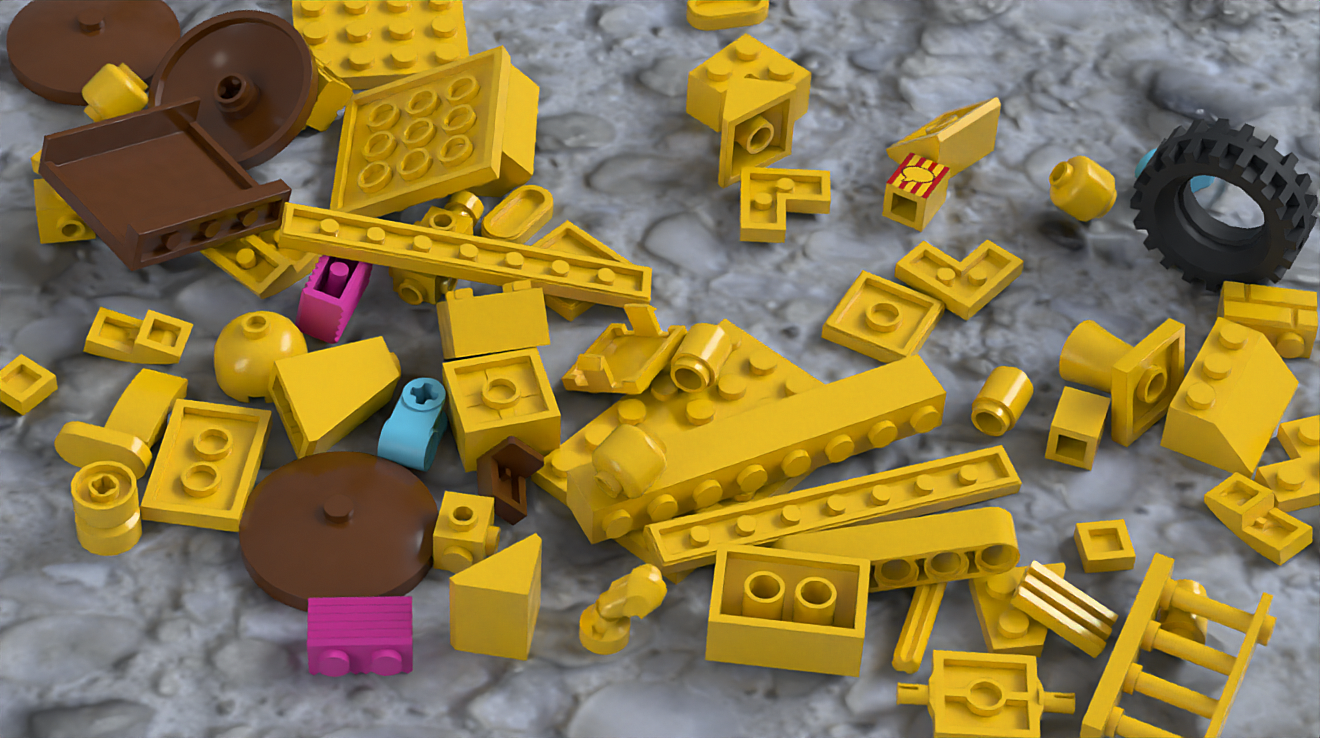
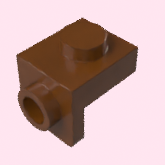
M509 436L476 459L477 495L494 498V514L514 526L527 517L525 479L544 467V456L516 437Z

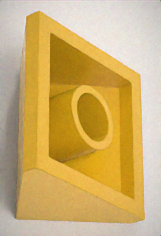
M729 76L722 121L718 185L723 189L740 181L741 167L765 168L791 154L798 89L793 83Z
M998 97L946 111L885 150L889 158L899 165L910 152L950 168L949 179L994 151L1001 103Z
M536 533L449 577L450 644L455 650L527 661L540 609L542 539Z

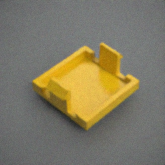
M625 304L623 307L633 330H627L626 325L623 323H611L584 354L578 355L577 361L561 378L565 389L568 391H588L589 393L641 394L650 386L651 381L664 366L671 362L687 334L685 325H670L667 329L668 332L662 331L654 314L657 308L649 304Z

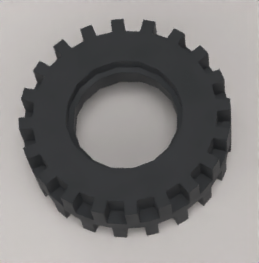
M1218 118L1212 128L1207 127L1204 119L1194 120L1187 131L1182 125L1175 128L1168 139H1163L1135 181L1133 188L1137 189V191L1130 200V208L1140 210L1133 220L1135 229L1146 230L1148 233L1143 242L1147 250L1150 251L1157 248L1164 255L1160 261L1162 266L1169 269L1174 264L1184 271L1182 280L1191 284L1194 277L1206 281V290L1215 293L1219 286L1223 285L1224 281L1266 286L1269 280L1274 284L1279 282L1287 269L1291 268L1309 238V234L1317 220V217L1313 216L1312 213L1318 205L1317 195L1306 194L1312 183L1309 174H1297L1294 170L1299 159L1293 152L1283 156L1275 149L1279 140L1270 135L1264 142L1253 136L1254 126L1245 123L1240 131L1230 129L1229 119ZM1201 175L1218 177L1241 188L1260 206L1264 214V224L1253 228L1230 226L1213 218L1199 205L1191 190V179Z

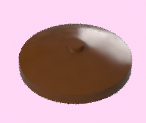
M33 0L23 7L12 20L7 32L6 47L9 65L14 76L28 90L53 102L73 106H88L89 104L83 98L82 89L106 64H114L118 67L123 62L149 86L144 91L145 93L149 92L152 78L158 65L168 50L181 38V33L176 15L163 0Z
M258 10L227 12L196 25L179 38L168 50L152 78L147 108L198 96L201 101L196 122L246 171L265 163L279 154L296 138L305 126L317 98L319 86L318 66L310 46L301 34L286 20L277 15Z
M352 451L317 453L291 461L265 477L248 496L239 525L241 556L249 575L265 593L287 606L308 612V598L405 596L419 585L433 566V534L439 513L435 500L424 483L412 472L391 460L368 453Z

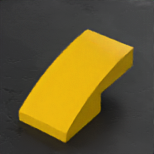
M100 307L86 338L83 352L131 363L176 364L181 359L193 324L148 309L144 320H140Z
M143 368L119 398L104 428L134 435L141 439L150 449L165 434L168 414L173 410L176 399H184L187 396L188 379Z
M1235 472L1204 494V503L1228 529L1252 549L1279 566L1312 543L1313 527L1275 508L1274 491L1238 472Z

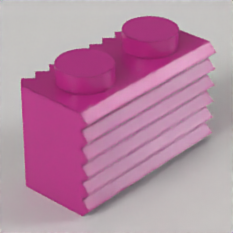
M326 255L319 257L315 269L312 270L308 282L305 283V288H302L295 321L297 328L304 334L330 344L337 343L370 282L369 278L373 264Z
M412 596L308 598L307 654L309 673L316 675L320 672L326 676L338 677L349 672L356 675L359 672L368 674L372 671L381 676H391L401 671L407 674L413 671Z

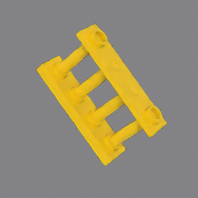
M1155 552L1081 724L1080 738H1105V736L1115 738L1116 734L1125 738H1184L1124 715L1125 709L1118 707L1124 692L1133 695L1135 691L1210 719L1211 722L1204 738H1220L1257 645L1260 644L1267 647L1277 622V617L1269 615L1274 595L1263 592L1256 612L1253 615L1178 587L1179 581L1172 579L1175 559ZM1173 606L1245 633L1246 636L1238 656L1229 655L1160 629L1161 623L1155 621L1160 607L1169 610ZM1154 648L1229 676L1220 700L1143 672V666L1137 664L1142 650L1151 653Z

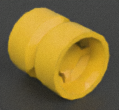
M97 461L84 466L75 474L71 481V496L75 512L77 538L80 544L89 552L101 556L118 555L129 551L138 543L142 535L137 480L134 473L124 464L114 461Z

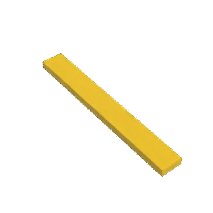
M285 202L278 247L496 286L513 283L514 281L529 280L531 288L543 287V294L624 308L625 304H650L651 267Z
M1002 445L645 525L642 536L655 566L663 576L716 563L718 542L770 548L775 541L786 536L908 519L1016 494L1022 482Z

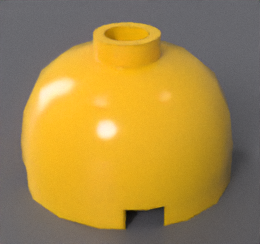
M248 312L233 318L223 327L214 345L213 357L217 384L226 395L239 402L250 403L249 396L265 397V403L273 402L268 390V381L274 361L308 353L304 335L289 318L276 312Z

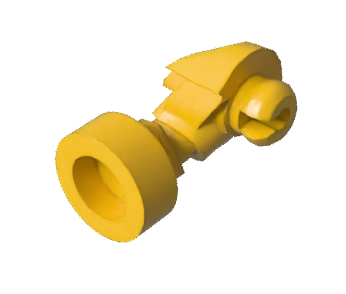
M642 564L634 568L631 573L613 581L609 590L601 593L595 604L590 605L582 612L579 622V638L586 649L596 654L609 655L617 653L626 647L630 639V617L638 616L640 619H643L658 608L666 596L667 587L657 567L651 564Z

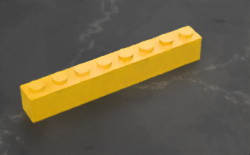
M919 354L662 438L667 448V451L664 453L666 470L641 497L631 499L621 494L616 498H612L603 492L594 481L593 477L597 472L592 462L567 470L566 503L591 544L610 538H619L630 531L645 527V525L667 521L672 517L701 507H710L721 500L745 492H754L765 485L789 477H798L812 469L830 463L842 462L848 457L874 448H883L892 442L918 433H927L942 425L947 392Z

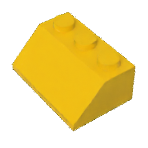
M511 63L499 179L492 180L481 186L464 189V191H468L475 196L502 197L515 187L525 185L533 176L539 86Z
M1218 317L1169 406L1160 446L1232 474L1238 472L1251 479L1297 390L1299 382L1263 333Z
M718 542L708 618L705 660L859 677L865 636L871 559Z

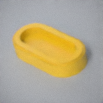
M688 0L686 19L691 26L704 31L757 25L768 17L769 0Z
M524 185L516 188L483 218L481 222V237L525 244L552 218V194L547 189L537 185Z
M71 421L64 424L54 441L57 453L74 466L83 468L97 461H114L130 468L136 480L144 476L152 462L150 449L136 436L84 422Z

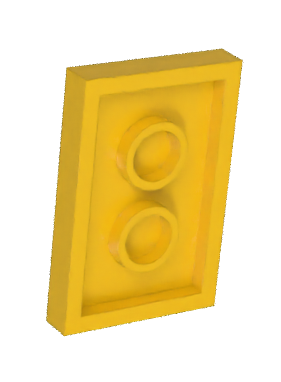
M176 399L140 505L142 520L239 532L242 514L248 496L253 491L273 426L272 411Z

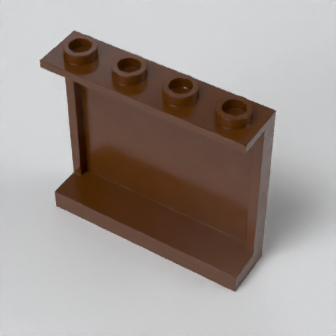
M198 96L44 136L38 173L131 271L281 226L285 202H289L292 189L282 179L259 185L196 122L201 101Z

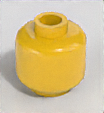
M123 62L118 67L114 64H106L82 89L83 98L89 104L83 111L94 122H99L143 110L148 104V96L144 91L149 86Z
M1078 155L1058 163L1049 177V183L1051 184L1049 189L1050 200L1056 207L1076 220L1087 222L1095 218H1101L1110 211L1117 197L1115 178L1107 169L1086 156Z
M641 423L635 426L622 424L616 427L592 453V464L597 472L593 477L595 483L612 498H616L619 494L631 499L641 497L666 470L664 453L667 451L665 443L653 430Z

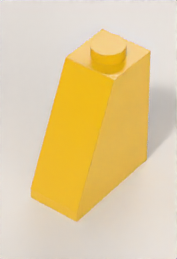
M383 336L275 360L268 381V390L297 459L326 452L387 404L392 398L397 381L401 378V367L396 354L389 352Z

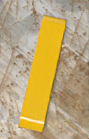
M984 507L791 535L778 539L770 547L774 549L871 559L868 593L1002 574L1013 569L1020 559L1012 515L1006 509L1000 507Z

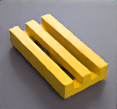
M1035 560L1025 569L1010 601L1011 604L1093 658H1096L1106 646L1105 640L1112 632L1110 627L1118 618L1117 614Z

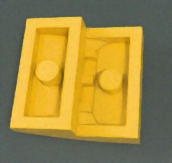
M281 226L200 250L201 254L260 299L273 296L310 274L315 269L319 257H322L321 254L278 247Z

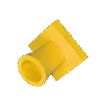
M1168 318L1135 347L1112 335L1093 320L1081 322L1068 336L1059 359L1060 376L1066 381L1090 386L1111 394L1112 441L1128 447L1168 413L1169 406L1184 380L1185 324Z

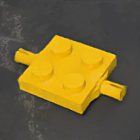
M933 650L931 676L928 685L897 682L896 705H926L932 718L933 738H1041L1040 720L1043 712L1074 715L1075 693L1044 692L1043 686L1037 677L1036 656Z

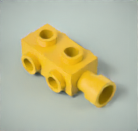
M461 190L451 195L444 209L431 205L423 219L415 221L413 225L473 235V228L482 216L484 206L477 196L468 191ZM389 267L388 270L389 276L393 277V291L397 292L403 301L411 305H419L422 301L436 305L442 294L445 295L446 292L455 290L458 282L456 278Z

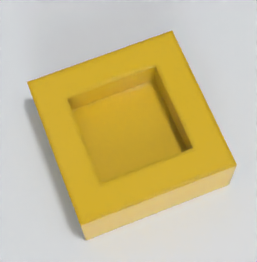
M20 354L0 370V401L23 416L58 389L56 375L23 354Z
M1124 519L1076 523L1073 537L1085 574L1131 570L1134 568L1136 554Z

